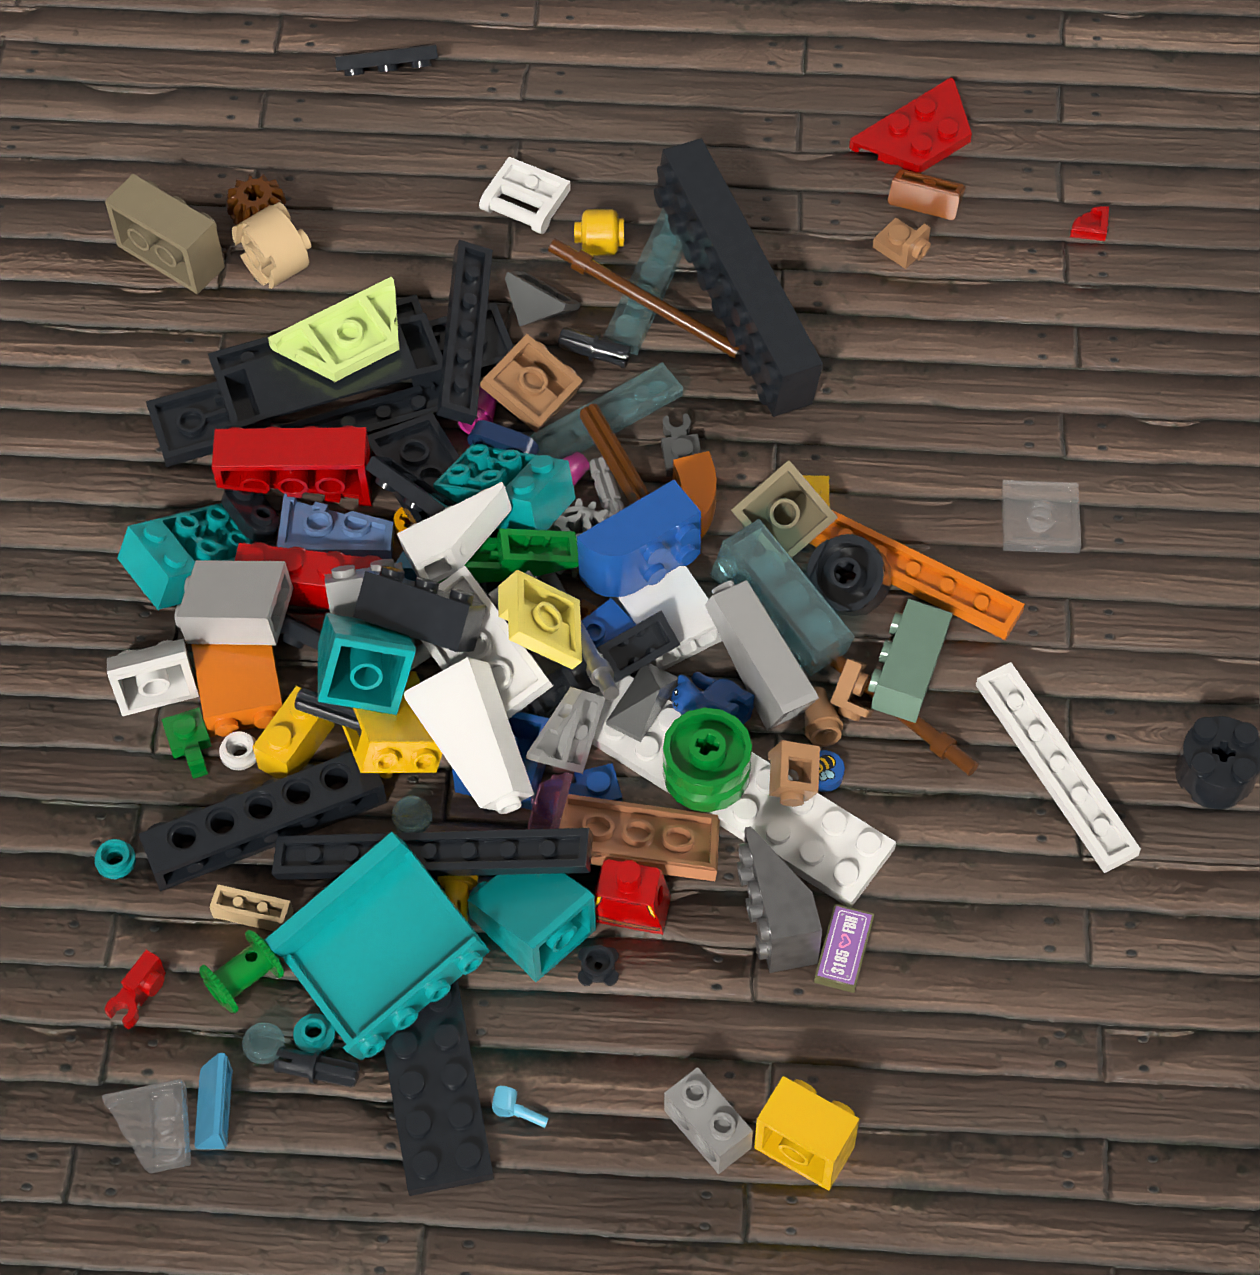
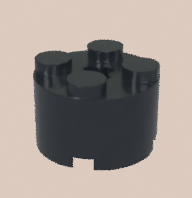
M844 534L829 540L827 539L814 550L808 562L807 575L814 596L824 606L842 615L862 616L869 614L883 602L890 589L891 566L886 557L872 543L857 535ZM845 570L849 572L853 570L857 574L853 581H847L842 575Z
M1214 716L1199 718L1191 727L1180 750L1175 774L1180 787H1184L1192 795L1191 799L1194 802L1211 809H1228L1249 796L1260 774V738L1258 730L1254 725L1231 717Z

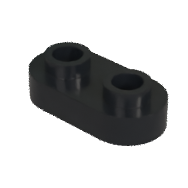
M224 489L221 498L222 505L240 531L247 538L256 542L273 540L280 525V518L262 493Z

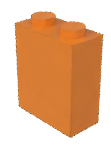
M191 644L203 718L209 737L217 735L226 737L233 732L256 727L265 729L283 705L273 645Z

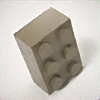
M132 174L105 200L117 246L194 293L199 294L225 268L222 247L216 229L217 225L213 218L204 212L199 213L192 209L181 198L177 196L172 197L165 193L154 182L150 180L145 181Z

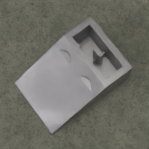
M751 826L745 827L744 843L738 844L740 861L737 862V870L741 886L747 885L749 898H746V907L751 923L756 922L758 935H755V944L759 959L767 960L769 973L818 964L822 927L812 891Z

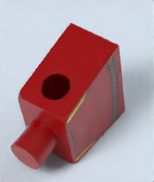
M604 860L593 890L596 923L663 935L671 894L662 870L655 867L638 865L632 860Z

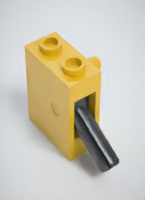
M410 671L404 692L420 683L416 671ZM305 688L299 690L294 702L297 710L342 725L360 773H378L382 778H391L393 773H437L443 753L405 700L404 694L397 715L318 702L317 692Z

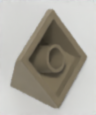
M790 460L782 464L731 509L749 535L780 568L838 518Z

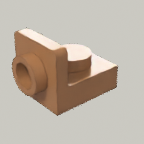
M895 218L874 238L873 248L907 269L916 259L921 260L927 254L931 245L929 242L931 227L924 223L920 228L914 230Z
M847 659L830 703L839 706L838 714L859 722L861 716L871 717L874 711L870 707L853 701L855 695L862 696L867 686L870 675L864 672L868 664L856 659Z

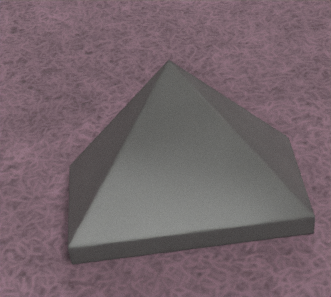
M525 271L507 272L505 276L519 326L576 311L581 305L580 302Z
M650 663L639 670L607 719L606 725L641 742L670 698L672 691L678 685V677Z

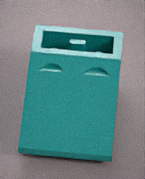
M472 444L433 484L435 490L458 504L478 494L480 491L502 482L512 510L497 526V529L548 530L576 499L568 460L552 458L548 455L539 456L522 453L517 450L492 448L483 444Z
M222 503L129 525L117 559L156 609L160 610L181 604L185 594V580L188 576H191L196 560L234 561L239 543L252 544L254 542L240 531Z

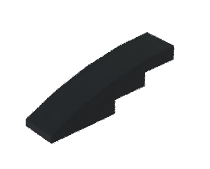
M661 610L600 644L596 649L601 658L609 662L614 672L613 680L616 683L681 644ZM583 656L582 662L575 668L570 669L562 666L546 675L553 687L527 705L532 715L550 718L570 687L593 694L601 691L599 687L591 682L586 671L587 664Z

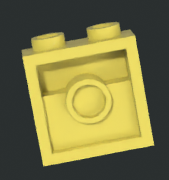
M516 570L498 586V617L508 621L510 641L570 669L575 668L582 662L579 599L519 570Z

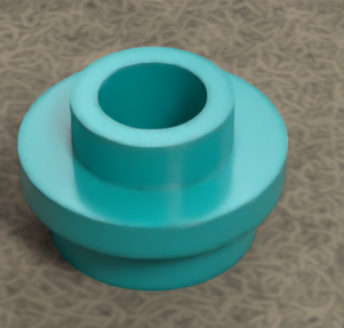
M119 839L105 841L95 854V866L98 872L109 879H119L128 875L136 863V855L132 846ZM115 857L123 858V860L117 864H109L110 861Z
M317 1013L302 1017L295 1025L293 1031V1038L298 1049L309 1053H315L317 1050L326 1052L331 1048L336 1037V1031L326 1016ZM312 1028L322 1030L320 1035L315 1038L308 1037L307 1032Z

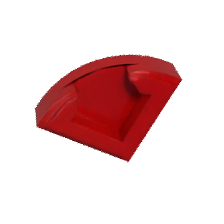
M1109 206L1094 207L1090 212L1077 217L1073 222L1070 237L1105 241Z

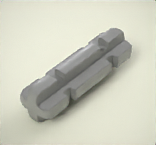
M603 456L593 458L589 463V470L592 479L595 480L594 485L601 506L609 511V517L625 507L620 500L621 495L615 477Z

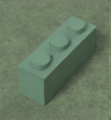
M908 599L903 613L895 612L889 634L895 635L893 642L885 640L878 661L884 664L883 669H874L868 691L874 693L871 709L916 723L953 613Z

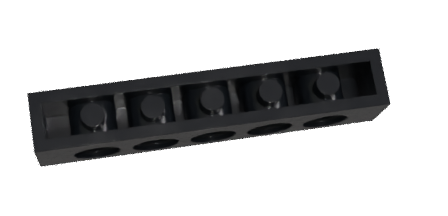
M351 749L341 752L334 759L321 764L313 763L306 765L295 774L282 779H270L263 783L261 787L251 791L231 794L222 802L206 808L198 807L192 809L181 818L170 822L156 823L150 826L147 831L138 835L161 892L276 847L277 836L307 835L387 803L384 785L379 774L360 773ZM342 782L346 784L340 789L330 788L335 783ZM299 797L309 798L307 801L301 804L292 803L295 799ZM260 812H271L265 818H254ZM224 826L233 827L227 833H216ZM185 841H194L193 845L188 848H178Z

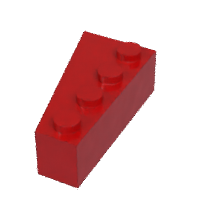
M272 426L258 429H243L240 427L215 429L212 471L217 488L267 494L270 488H274L287 494V497L302 498V494L306 492L325 495L324 501L340 503L341 497L358 499V505L372 506L373 474L365 469L371 459L366 427L318 428L307 426L304 428H280Z

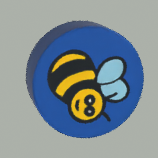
M820 751L818 789L820 792L833 791L843 781L845 766L842 759L834 752Z

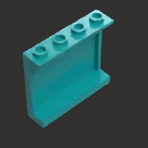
M393 832L388 834L264 940L275 954L284 959L346 1043L343 1047L345 1051L361 1061L380 1052L386 1044L385 1040L397 1030H403L414 1023L418 1017V1012L430 1002L442 999L449 992L452 983L463 974L466 975L476 970L483 962V957L490 952L485 943L408 845Z

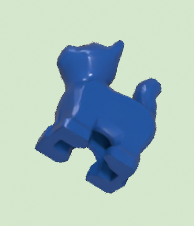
M695 672L692 675V682L685 675L678 676V685L672 691L671 700L673 708L681 715L691 710L706 707L724 710L737 717L742 724L751 718L755 695L742 690L733 681L727 679L717 680L705 676L701 672Z

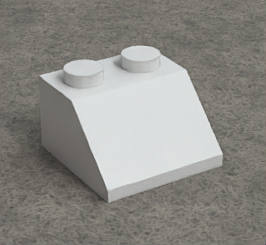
M184 639L176 641L166 640L158 643L156 646L137 651L126 650L117 656L107 658L108 678L122 716L199 697Z

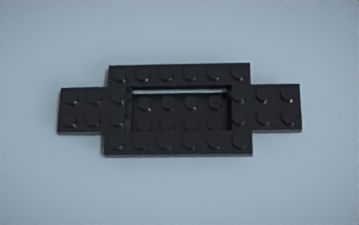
M417 295L396 300L400 350L336 382L273 351L268 341L270 336L208 353L216 382L146 401L166 467L213 454L215 429H228L231 427L258 429L271 427L270 419L408 379L412 382V388L276 427L304 428L315 426L318 428H341L343 426L366 427L367 435L431 412L437 420L444 419L445 417L437 415L447 316L429 321L426 313L422 311ZM496 302L487 305L481 376L487 375L514 347Z

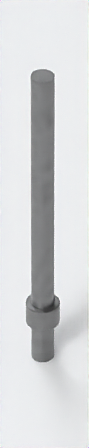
M555 572L541 575L544 583L566 593ZM581 621L582 656L587 664V674L593 685L600 688L606 700H614L619 696V689L613 680L614 672L609 662L601 658Z

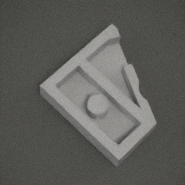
M570 687L528 750L526 759L583 774L605 698Z

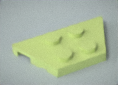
M389 277L268 337L271 349L334 382L400 350L394 279Z

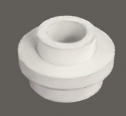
M241 731L233 732L226 736L219 750L223 764L233 770H244L254 765L256 758L252 746L257 740L250 734ZM238 750L247 751L243 755L234 756V753Z

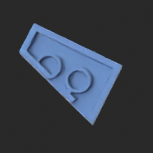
M284 494L277 547H302L308 551L325 553L338 551L351 556L365 557L374 555L382 559H392L394 524L392 521L354 511L343 514L329 510L327 504L315 501L312 506L297 502V498L287 497V494Z

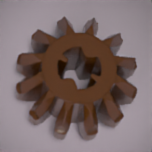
M249 174L247 181L244 182L236 179L235 188L228 189L226 208L233 223L237 225L269 205L281 202L285 206V193L280 189L276 179L268 181L264 174L258 179H254Z

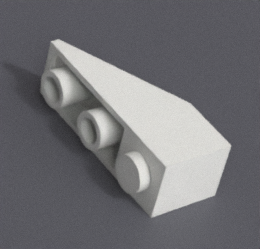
M501 482L484 489L478 494L456 505L447 507L442 512L397 533L404 553L417 577L439 582L454 574L468 562L512 510L505 486Z

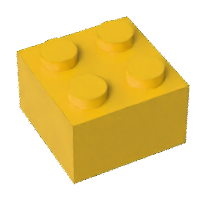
M783 1076L757 1118L754 1148L829 1191L854 1150L859 1118L854 1116V1111L844 1103L835 1100L829 1102L818 1096L816 1090L808 1083L799 1079L792 1081Z

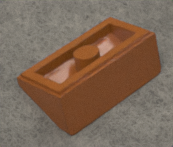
M900 169L892 179L888 203L954 220L966 186Z

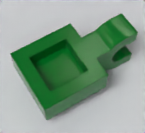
M198 707L161 719L173 758L186 756L193 779L208 775L201 750L212 747L200 708Z

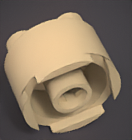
M281 202L269 205L232 228L235 245L241 242L244 247L245 253L240 255L244 264L260 284L264 286L269 283L270 289L304 270L310 263L307 250L312 247L311 242L302 229L296 230L290 221L291 218L288 210Z

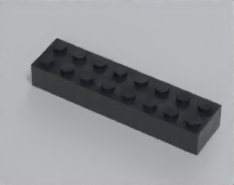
M700 138L663 149L661 163L657 167L658 183L657 187L654 188L655 201L659 208H664L672 234L674 236L678 235L681 240L685 259L688 263H693L701 289L703 291L707 290L712 300V309L715 316L724 322L730 345L733 348H739L738 351L741 355L743 369L747 376H752L757 385L756 390L762 405L768 406L773 417L812 405L823 362L704 141Z

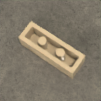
M218 884L210 904L213 918L270 931L277 930L292 917L294 912L290 900Z

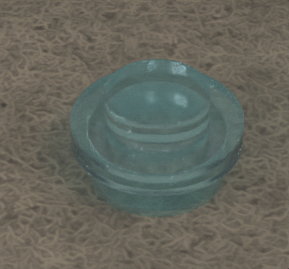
M410 795L403 797L393 808V824L401 833L423 832L432 822L431 807L427 801L418 796Z
M257 1023L246 1031L242 1040V1047L246 1057L256 1064L274 1062V1060L280 1057L276 1056L279 1047L285 1046L282 1031L271 1023Z

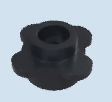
M595 945L584 947L579 951L578 959L581 961V971L578 973V981L582 985L590 986L592 983H604L606 986H613L617 983L619 975L615 971V962L619 959V953L615 948ZM597 963L601 964V965H602V968H601V969H596V968L594 967L595 964H597Z

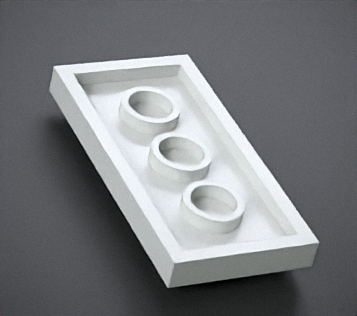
M463 566L439 584V590L450 593L451 589L463 590L475 595L474 602L486 605L474 652H454L422 641L442 670L467 657L489 663L508 719L553 687L527 649L509 640L508 623L498 617L497 608L466 566Z

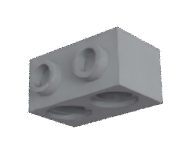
M698 1067L664 1093V1111L718 1174L752 1148L753 1130Z

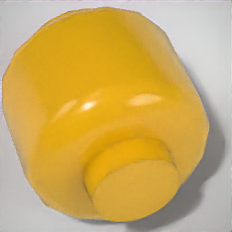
M587 209L582 214L581 222H574V243H581L582 250L591 255H615L619 247H624V218H619L618 213L613 209Z

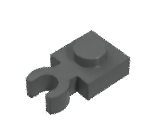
M683 414V425L679 427L672 426L669 423L668 416L663 417V434L666 438H661V449L666 477L673 476L674 459L701 453L698 434L689 435L691 420L688 414Z

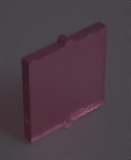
M567 772L558 776L553 774L551 779L539 784L527 829H559L573 774Z

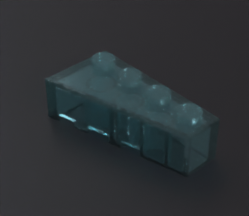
M760 519L723 541L710 576L719 585L733 580L735 585L746 580L748 581L800 667L812 676L838 657L847 653L855 636Z

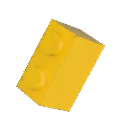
M298 686L294 688L252 746L258 769L275 778L282 779L299 772L305 767L335 726L334 722L295 708L294 702L301 689Z

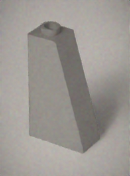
M730 580L715 587L712 590L714 595L707 601L705 607L747 692L755 695L753 704L766 730L800 716L819 697L750 584L746 580L735 585L733 580Z

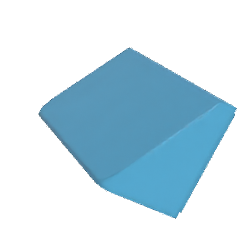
M225 1053L215 1055L200 1070L194 1143L196 1149H225L228 1144L233 1069Z

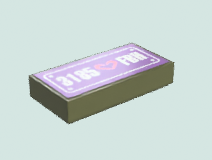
M834 904L814 983L855 993L874 920L873 913Z

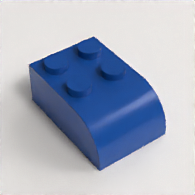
M675 480L670 481L577 536L580 580L591 591L606 597L628 596L647 585L659 583L667 573L679 566L691 564L701 554V511Z

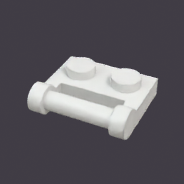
M508 157L481 196L479 208L489 213L493 211L530 225L533 231L544 234L551 218L571 190L570 181ZM501 194H505L537 207L539 210L535 213L499 197Z

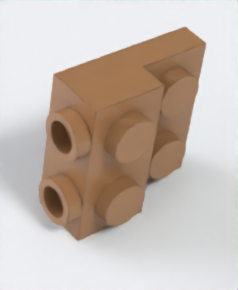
M526 334L483 378L480 387L537 433L576 394L583 380L577 376L570 366L563 364L554 357L545 345L535 341Z

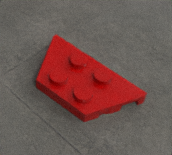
M950 77L850 138L849 148L859 153L861 148L878 154V160L881 162L898 165L903 170L920 174L969 144L972 132L955 80Z

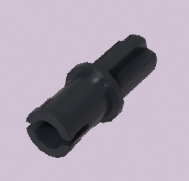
M564 327L558 338V346L560 348L589 356V361L593 362L594 359L621 366V368H625L630 356L628 353L631 352V346L601 338L600 333L594 336Z
M280 1046L276 1056L292 1060V1062L274 1060L275 1073L308 1078L311 1084H317L318 1081L351 1088L355 1087L360 1075L358 1063L324 1056V1052L321 1050L309 1053Z

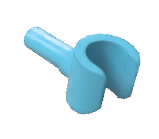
M507 1086L496 1087L492 1109L497 1116L512 1117L514 1115L541 1127H546L549 1120L548 1117L525 1108L523 1105L516 1104L517 1091Z

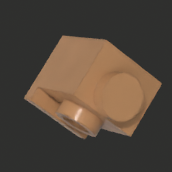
M782 740L768 752V760H770L769 796L780 797V804L784 806L796 807L802 806L804 801H808L818 793L820 746ZM788 775L792 777L793 781L788 780Z

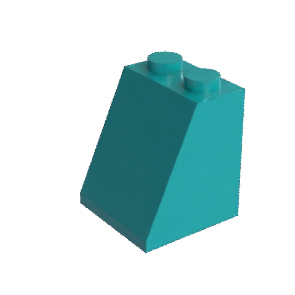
M326 613L318 641V702L397 715L416 653V647L410 636L358 618Z
M565 873L496 875L489 882L483 881L472 890L467 900L470 918L535 982L540 980L596 931L594 895Z

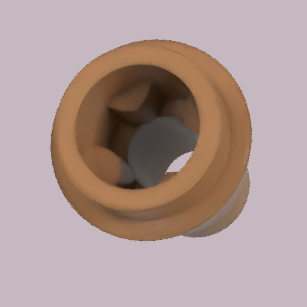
M813 687L819 698L805 711V736L815 746H830L840 740L843 723L830 703L826 690L822 687Z

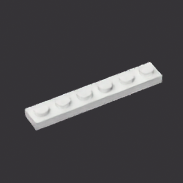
M1010 662L977 678L976 687L1102 871L1106 873L1139 856L1141 848L1013 664Z

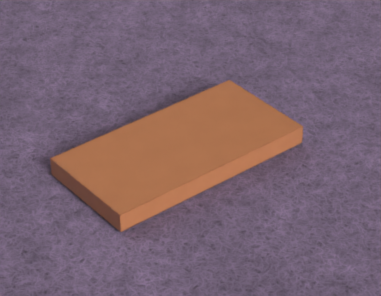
M561 793L556 829L590 828L593 833L592 865L602 866L603 861L606 859L616 861L632 860L638 865L658 868L662 870L664 875L707 881L716 880L720 825L718 815Z

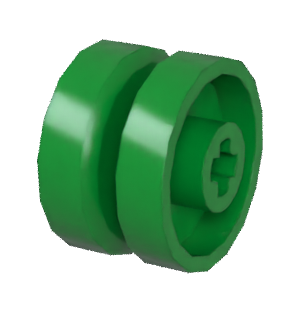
M706 707L688 711L673 721L666 731L664 738L663 778L666 789L678 803L691 810L713 812L726 809L740 800L749 785L752 755L751 739L748 730L741 721L724 710Z

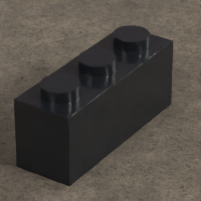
M382 566L381 571H365L353 617L454 652H474L486 610V605L473 601L474 594L458 589H451V592L447 593L438 589L440 583L421 577H416V581L404 578L405 571L389 566Z

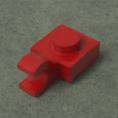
M147 949L143 952L121 981L123 988L107 1002L105 1006L107 1017L112 1019L118 1010L125 1008L128 1009V1013L122 1019L124 1027L130 1029L137 1023L139 1019L137 1006H142L149 996L153 997L156 995L164 983L166 972L160 957Z

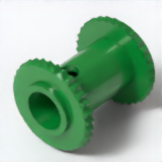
M253 930L245 932L250 945L216 971L212 972L204 964L199 968L200 975L209 992L221 1006L231 1013L239 1011L234 998L266 973L271 971L278 978L284 976V969L278 956L270 949L264 939Z

